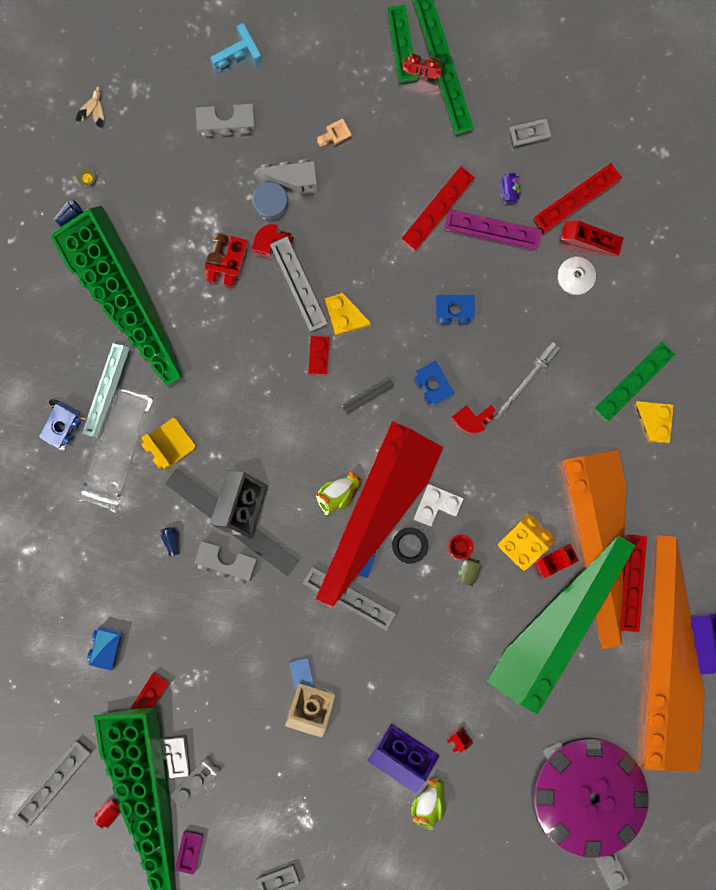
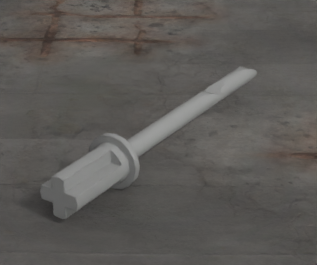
M552 342L542 355L536 358L539 363L494 417L496 421L502 417L511 403L516 400L543 366L548 368L547 365L561 350L560 347Z

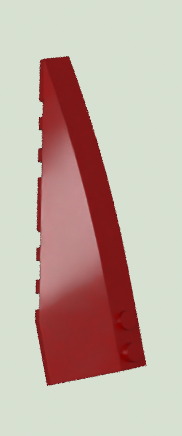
M394 421L391 422L316 596V601L330 607L335 606L428 484L443 450L442 446L406 426Z

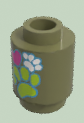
M469 557L468 560L464 559L458 575V581L473 587L482 568V565L479 564L480 560Z

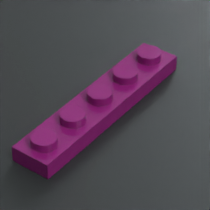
M452 209L448 211L445 224L446 229L538 249L542 229Z

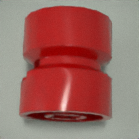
M460 534L450 539L448 551L452 557L466 559L473 553L474 543L467 535Z

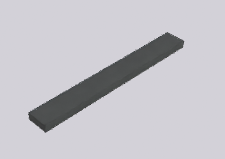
M176 469L165 484L212 519L218 499ZM254 528L251 539L232 534L286 576L289 575L298 563L296 558L256 528Z

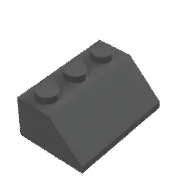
M227 470L210 525L222 531L251 539L268 485L245 472Z

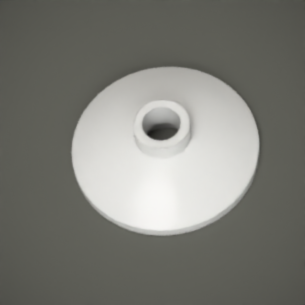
M571 257L565 260L558 271L559 284L566 292L574 295L589 291L596 280L594 266L590 261L582 257ZM576 271H579L581 273L580 278H576L574 276V273Z

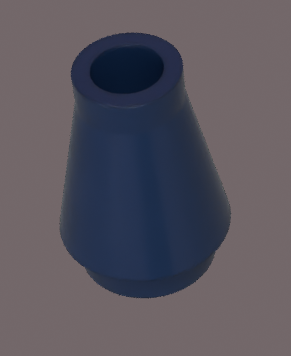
M71 199L64 204L54 217V220L58 225L62 226L79 216L82 208L75 200Z
M175 527L160 530L161 535L159 536L168 552V556L179 554L178 531H176Z

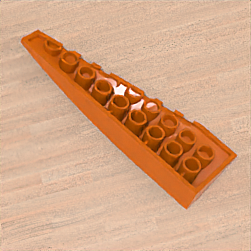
M619 450L562 461L584 569L617 536L625 539L626 483ZM624 567L595 616L601 649L621 646L620 620Z

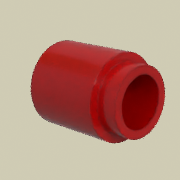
M109 799L108 802L105 801L93 815L95 818L94 823L102 829L104 826L109 828L120 814L119 805L112 799Z

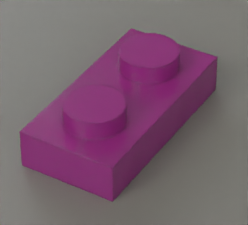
M183 832L175 871L195 874L203 835Z

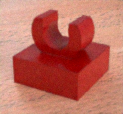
M464 727L454 732L447 740L448 743L454 742L456 747L452 750L453 752L459 750L461 753L473 744Z

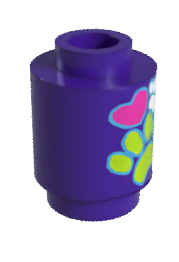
M516 173L505 174V177L501 178L504 201H519V196H521L520 177L516 176Z

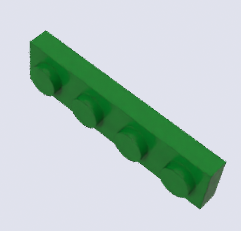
M406 4L387 7L399 83L418 80L417 70L416 74L406 73L403 70L405 57L414 54Z

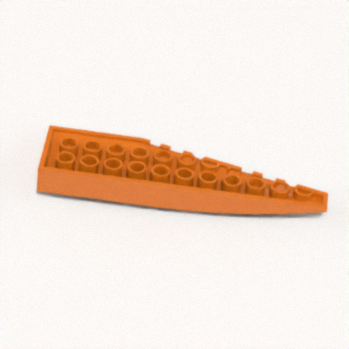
M657 535L641 767L649 770L700 772L705 693L702 676L698 667L697 652L694 646L691 615L677 537Z

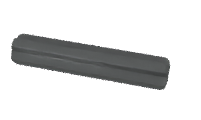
M390 378L384 379L344 403L342 409L346 414L352 412L394 386Z

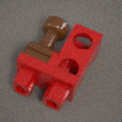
M214 232L212 240L215 241L212 253L207 256L204 267L206 271L205 280L216 283L218 274L225 275L223 285L233 287L236 278L239 279L249 241L231 236L227 254H222L223 243H227L228 236Z

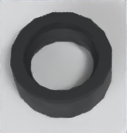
M413 527L400 530L394 536L392 542V550L396 558L407 564L421 561L426 556L429 548L425 534ZM405 535H416L420 539L422 547L418 555L407 557L399 550V542Z

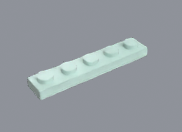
M115 343L112 344L82 432L83 434L99 439L106 416L109 413L112 398L115 395L116 386L122 374L124 363L128 357V347Z

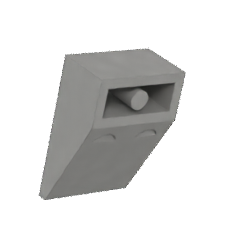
M309 159L299 160V163L295 164L281 162L278 166L263 164L261 168H257V174L261 181L278 183L284 189L298 194L318 192L314 161L310 162Z

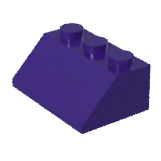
M716 612L691 617V628L694 635V646L697 652L700 675L716 673Z
M391 723L373 750L368 762L414 793H417L426 782L440 755Z

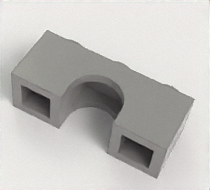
M253 104L233 105L234 114L226 121L216 117L215 106L196 108L198 134H202L203 137L213 136V133H221V135H231L232 132H240V134L251 133V131L255 130Z
M201 541L194 562L198 564L199 569L209 571L210 568L216 570L217 575L226 578L229 574L235 576V581L244 584L246 580L251 581L258 559L238 553L233 564L225 565L219 559L221 547Z

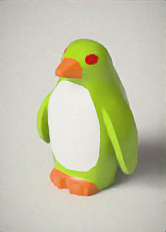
M350 471L346 478L327 482L319 489L316 498L324 513L329 515L335 509H343L348 506L361 485V478Z
M439 778L428 780V787L414 801L411 811L412 815L415 816L413 821L429 830H433L438 818L442 820L446 812L444 782Z

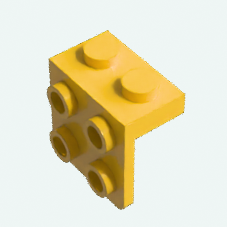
M171 418L151 434H145L141 437L143 440L141 445L147 453L151 451L155 457L152 460L158 468L162 467L165 470L195 449V444L175 418Z
M527 513L499 542L498 547L525 571L550 548L555 539L548 530H545L538 523L536 518Z

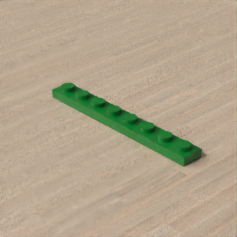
M413 0L431 58L439 59V63H443L441 76L438 78L455 134L458 135L474 130L434 0Z

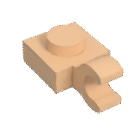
M341 119L327 126L326 130L328 133L319 136L317 142L320 147L325 146L330 141H333L334 145L350 138L352 134L344 120Z

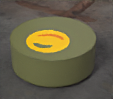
M83 167L77 173V181L83 187H90L96 182V174L91 168Z

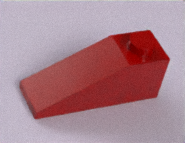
M579 220L565 221L561 240L574 245L615 256L620 255L624 237Z

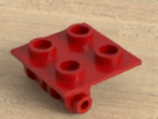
M410 54V56H406L404 59L403 70L406 73L416 74L417 67H419L417 74L419 75L422 67L424 68L423 77H425L426 69H428L427 77L436 79V77L440 78L443 63H439L440 60L436 58L425 60L421 59L420 55Z

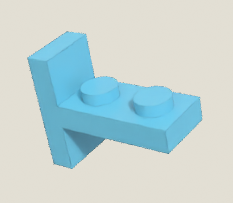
M244 23L237 26V31L242 41L210 57L215 69L227 66L230 63L229 61L235 58L240 59L244 57L248 51L255 64L262 61L261 54Z

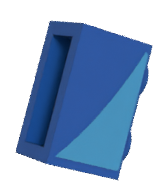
M98 627L97 630H94L92 635L93 649L89 650L87 660L90 661L89 666L110 671L114 670L123 632Z

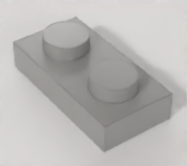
M547 118L509 128L514 147L551 138Z
M293 865L257 878L260 890H287L300 885Z

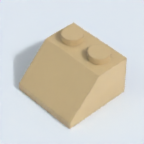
M298 683L285 726L322 738L327 727L335 694Z

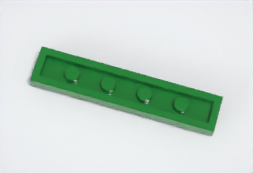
M662 341L594 409L609 422L676 354Z

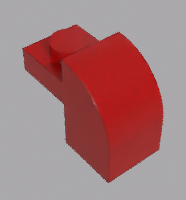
M269 224L257 231L251 250L254 253L271 257L272 248L270 244L288 236L292 245H294L295 239L289 232L281 231L278 233L279 227L277 224Z
M466 405L453 415L451 419L461 431L468 434H478L486 429L482 422L484 421L487 424L495 417L493 413L496 410L490 405L476 417Z
M570 543L539 558L536 562L539 572L544 578H547L579 560Z

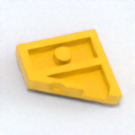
M343 293L324 298L335 335L370 325V321Z
M636 401L635 405L639 410L649 441L670 443L673 405Z

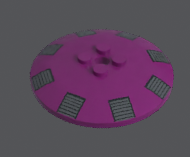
M584 739L569 743L550 756L539 773L535 786L534 800L536 814L541 827L557 846L577 856L599 858L614 854L633 841L645 822L649 796L643 772L632 756L613 743L596 739ZM593 793L599 796V801L596 804L590 802V796Z

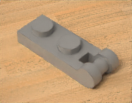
M208 756L170 795L182 809L221 771L218 766L215 767L211 763L212 760ZM204 768L210 772L208 776L202 772Z

